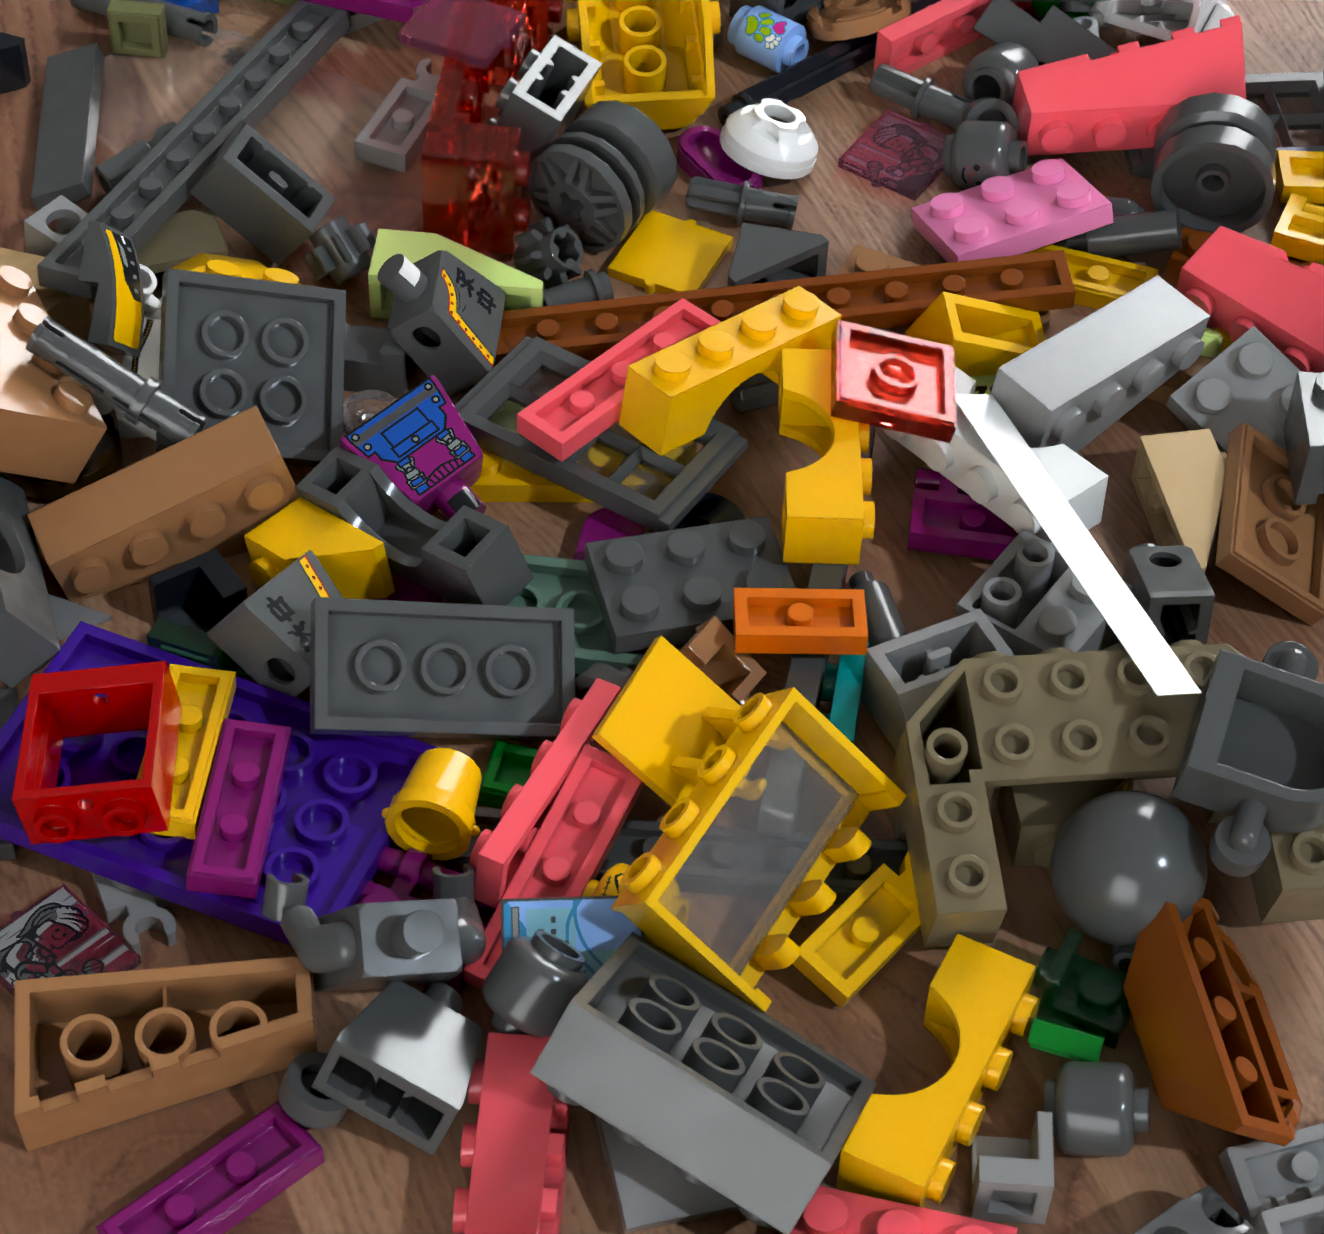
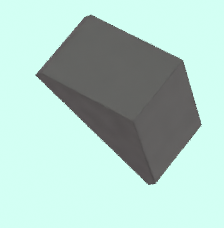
M742 223L728 275V286L825 276L829 241L822 234Z

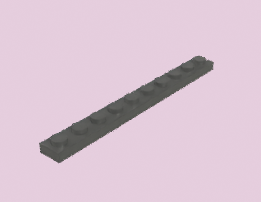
M299 0L37 265L39 286L66 292L70 296L93 300L96 297L97 288L78 281L89 221L101 222L131 236L137 253L192 195L189 191L241 119L254 129L351 27L350 11Z

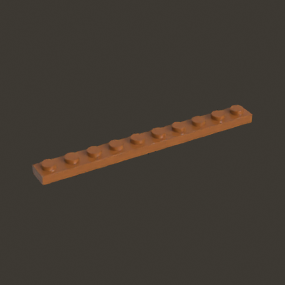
M1064 250L507 310L503 311L494 367L526 336L532 339L537 336L586 360L592 361L681 298L686 299L722 322L797 286H801L842 315L838 333L911 326L943 291L1038 312L1074 308L1075 289Z

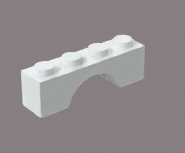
M933 351L881 380L877 427L883 430L888 437L896 440L926 462L931 469L939 472L966 492L975 502L982 504L1013 527L1018 534L1024 529L1053 544L951 395L975 394L976 381ZM1064 444L1030 448L1087 530L1099 524L1102 518L1109 476Z

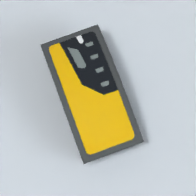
M89 221L78 281L97 288L87 342L119 355L140 357L144 325V292L140 265L132 238L101 222Z

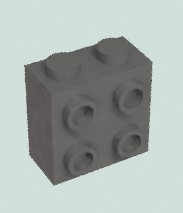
M556 35L552 37L542 52L533 48L516 76L520 81L511 77L495 103V107L500 109L498 113L500 118L491 117L476 143L484 151L475 167V171L522 199L528 191L527 172L532 160L547 149L553 140L564 134L565 129L573 122L602 63Z

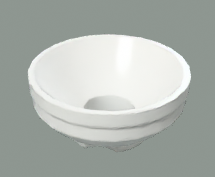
M761 99L760 103L745 106L731 113L720 133L719 142L725 153L739 165L760 175L778 179H797L811 173L816 163L818 143L811 128L806 123L804 114L799 109L784 104L781 100Z

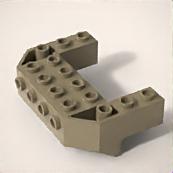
M1182 640L1169 645L1200 691L1220 649L1244 656L1227 643L1203 644L1198 640ZM1122 644L1109 646L1102 651L1072 652L1068 648L1057 647L1046 649L1035 655L1007 656L1002 652L990 651L977 654L972 658L962 659L906 723L892 764V781L907 795L900 806L893 807L895 841L907 842L924 948L951 946L957 933L982 944L993 943L1008 909L989 809V802L995 789H1000V786L1119 778L1142 780L1176 777L1200 694L1157 696ZM1204 808L1207 823H1220L1224 818L1228 817ZM1324 824L1315 829L1299 833H1281L1268 830L1271 837L1270 852L1259 870L1251 875L1261 924L1324 919Z

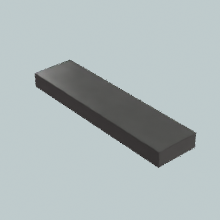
M97 43L47 57L31 199L38 210L60 195H63L72 203L88 199L92 195L105 57Z

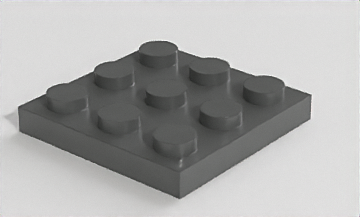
M167 268L163 275L158 378V381L163 384L161 389L187 407L189 406L198 413L208 417L202 431L257 406L285 464L315 468L336 446L340 447V439L343 436L346 290ZM156 431L155 451H161L175 444Z

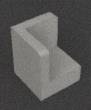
M1037 1111L1030 1139L975 1136L971 1144V1218L985 1221L1045 1225L1054 1191L1052 1112Z

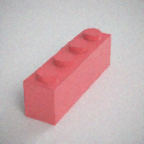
M1236 15L1220 19V27L1195 33L1193 27L1171 32L1172 40L1140 47L1138 41L1118 45L1117 51L1109 56L1091 60L1088 54L1018 71L1012 108L1018 118L1017 134L1020 141L1026 142L1028 156L1154 148L1158 123L1170 108L1187 98L1208 93L1238 95L1246 99L1243 31L1240 16Z
M1220 225L1181 268L1176 290L1210 315L1207 324L1229 333L1233 342L1252 326H1255L1300 371L1324 372V266L1312 262L1310 266L1304 267L1289 262L1284 250Z
M488 1032L485 1061L475 1060L469 1080L468 1104L479 1105L477 1123H464L460 1166L462 1168H472L470 1188L456 1187L452 1220L453 1233L560 1234L572 1105L556 1098L548 1090L545 1082L530 1074L550 1036L536 1037L532 1035Z

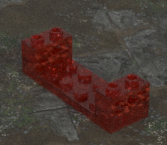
M459 0L421 153L423 232L439 234L475 251L514 254L515 236L518 235V232L528 231L531 203L530 198L521 197V186L528 187L531 153L521 151V128L483 125L485 94H490L491 84L506 85L511 77L520 81L516 76L529 52L533 48L542 52L554 36L553 23H561L563 0Z

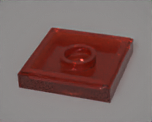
M837 320L831 335V416L950 443L957 428L954 347Z

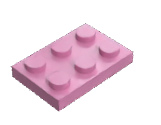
M1063 158L1041 160L1035 163L1032 168L1008 176L990 177L984 180L981 185L957 193H943L932 198L930 202L911 208L914 228L947 262L1020 255L1114 223L1112 203Z

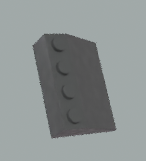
M632 932L570 1001L530 1074L545 1082L548 1090L562 1102L573 1106H583L608 1122L612 1131L622 1140L635 1146L648 1147L673 1163L675 1170L687 1181L698 1186L711 1187L735 1202L742 1214L752 1222L767 1228L774 1227L784 1234H790L831 1168L877 1084L635 932Z

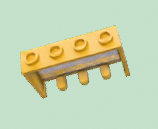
M795 687L768 694L759 692L750 697L739 708L733 719L734 724L737 726L725 744L715 748L702 761L697 770V776L700 778L699 782L687 798L678 801L665 814L659 826L663 832L650 852L639 856L628 867L621 880L625 888L611 907L615 912H622L663 951L763 1013L766 1012L772 1000L759 988H754L765 971L785 969L798 958L801 948L788 935L801 916L821 914L834 903L837 894L824 882L836 863L857 860L871 846L872 841L859 829L870 811L900 806L907 796Z

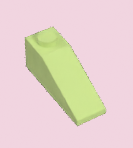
M378 229L368 272L370 318H390L394 294L378 281V272L386 260L399 253L403 254L410 262L415 263L438 250L448 251L500 287L506 293L503 311L543 307V281L436 233Z

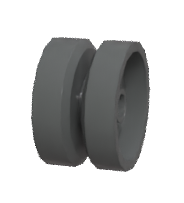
M1208 93L1189 97L1170 108L1158 123L1154 141V164L1151 174L1150 194L1155 210L1178 208L1181 230L1182 227H1187L1198 231L1214 233L1221 225L1241 233L1258 224L1271 209L1276 188L1277 136L1272 120L1258 105L1238 95Z

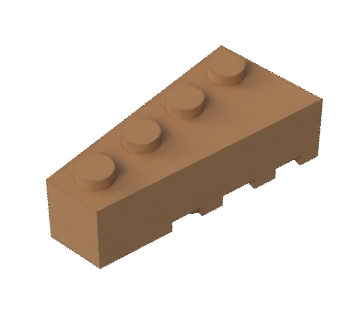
M4 265L0 267V472L74 484L107 430V426L85 386L67 376L52 364L26 350V345L34 330L49 315L28 274L15 267Z
M254 406L27 514L50 570L69 601L77 602L148 581L151 576L214 548H217L223 558L247 552L248 549L244 535L300 496L257 406Z
M298 956L15 980L14 1116L27 1152L287 1069L291 1061L298 1055L306 1052H317L311 971L303 966Z

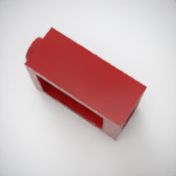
M166 661L32 674L12 795V802L31 844L64 843L71 840L133 836L142 833L168 831L182 704ZM95 694H105L107 697H98ZM148 729L142 779L56 787L63 738Z

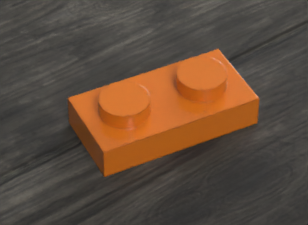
M734 587L732 603L734 653L866 655L868 626L863 589Z

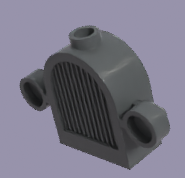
M1282 641L1272 645L1261 662L1220 649L1203 683L1202 694H1200L1177 772L1171 797L1228 816L1217 826L1209 841L1208 851L1213 864L1229 876L1247 877L1259 870L1271 849V837L1268 830L1281 833H1299L1315 829L1324 824V684L1315 681L1318 675V663L1314 654L1307 647L1297 642Z

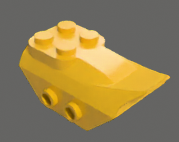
M563 0L564 3H574V8L566 9L568 42L578 41L579 50L602 63L584 99L587 108L598 101L616 100L637 108L652 119L660 130L687 127L694 123L698 116L704 113L714 100L713 34H720L721 29L718 1Z

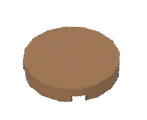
M824 0V9L818 11V7L812 6L807 13L806 20L810 35L817 40H849L877 33L879 30L908 17L912 7L910 0Z

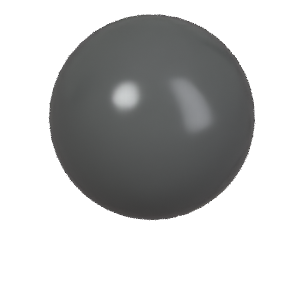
M1125 790L1097 796L1084 803L1069 816L1061 827L1053 845L1050 875L1059 905L1078 928L1099 941L1123 946L1136 944L1138 933L1154 920L1165 902L1176 904L1181 921L1184 922L1192 914L1193 904L1203 897L1208 877V862L1199 832L1191 820L1179 808L1159 796L1141 791Z

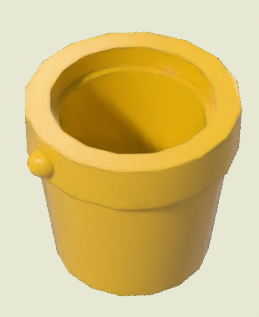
M433 748L421 754L403 787L393 796L390 806L382 810V817L385 819L387 832L394 842L406 851L413 848L432 855V860L439 861L458 858L466 852L472 837H477L480 834V828L476 826L474 817L482 781L480 768L462 752L450 748Z

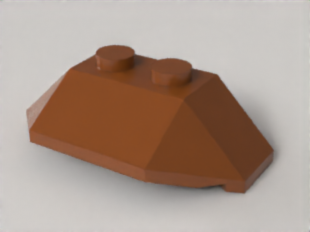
M1201 898L1197 903L1193 904L1192 914L1184 922L1181 921L1176 904L1165 902L1154 920L1138 933L1123 986L1133 1017V1028L1140 1039L1152 1076V1087L1159 1098L1161 1107L1235 1134L1286 1146L1295 1139V1127L1299 1122L1303 1105L1260 986L1235 943L1217 926L1216 922L1219 921L1220 917L1210 900Z

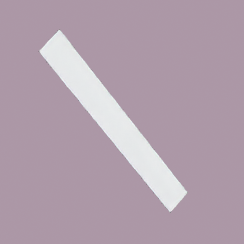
M951 394L1156 695L1202 694L992 394Z

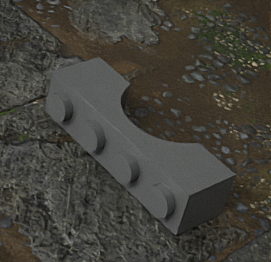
M336 446L295 486L300 497L382 541L390 571L454 603L507 606L534 578L508 525L465 505L448 522L442 521L421 509L405 496L387 477L378 464L339 446Z
M0 472V680L10 688H13L29 674L43 668L52 656L61 649L34 531L27 516L29 509L25 492Z

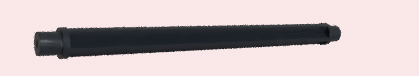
M918 0L911 4L910 15L941 0ZM877 33L849 40H841L788 67L784 72L773 75L734 95L731 102L718 109L719 121L724 126L726 119L731 113L745 106L760 103L761 99L781 100L784 104H788L789 101L799 98L874 59Z

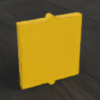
M652 210L643 217L608 266L607 276L642 287L647 294L700 290L705 287L732 247L733 236L699 226L693 219L684 221Z

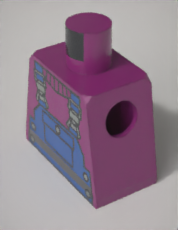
M434 375L428 377L340 439L341 448L378 464L387 477L405 496L430 515L440 510L450 520L463 505L484 514L486 510L485 504L470 488L481 476L482 451L441 383Z

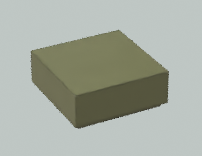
M110 0L107 16L112 53L165 58L169 43L164 4Z

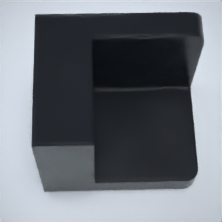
M217 548L159 572L148 579L153 620L178 655L186 659L218 646L208 636L207 632L248 598L246 586Z

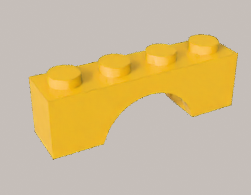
M797 286L632 363L627 368L619 425L659 456L681 447L705 434L713 416L723 401L748 378L762 373L779 385L782 348L834 350L842 315L819 300L813 293L806 291L801 286Z
M782 348L778 385L779 434L806 444L821 456L815 463L804 468L786 472L781 517L782 557L784 563L859 565L862 539L873 540L875 503L874 501H863V496L871 495L872 459L861 458V453H868L870 420L869 416L858 415V412L866 411L867 376L856 375L855 351Z
M957 933L929 986L923 1026L944 1047L949 1057L951 1068L940 1080L917 1092L902 1095L871 1094L841 1150L836 1182L837 1190L923 1208L926 1207L929 1200L941 1204L948 1192L957 1168V1163L950 1160L958 1143L969 1147L973 1142L986 1108L978 1102L986 1087L996 1092L1000 1088L1013 1056V1051L1006 1049L1013 1034L1023 1038L1026 1036L1037 1012L1040 998L1030 994L1036 966Z

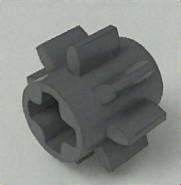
M342 215L320 227L309 237L314 249L303 256L316 280L330 274L335 284L339 286L370 268L371 259L367 252L374 248L376 239L365 221L351 227L345 215Z
M547 217L530 224L528 231L515 236L514 240L519 245L514 252L513 262L515 268L542 280L545 289L567 283L569 279L582 274V270L578 266L583 258L582 243L568 224L554 229L552 221Z

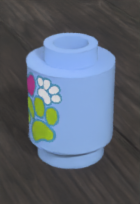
M745 5L741 7L732 18L728 28V42L735 46V50L739 55L779 74L788 67L804 60L808 52L809 42L806 39L805 27L761 5L755 7Z

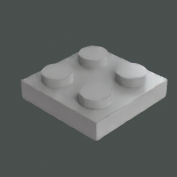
M1252 326L1171 394L1165 406L1190 430L1210 428L1220 452L1227 453L1229 433L1243 422L1286 450L1283 427L1297 372L1300 370L1255 326Z

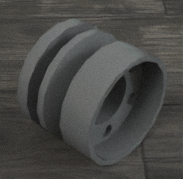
M616 100L598 101L578 116L565 129L564 134L553 140L547 149L532 160L527 172L528 194L537 214L541 219L549 217L554 229L568 224L570 229L579 237L584 250L588 252L607 251L618 245L627 236V233L639 224L641 217L651 212L671 191L677 179L676 157L667 137L656 123L633 106Z

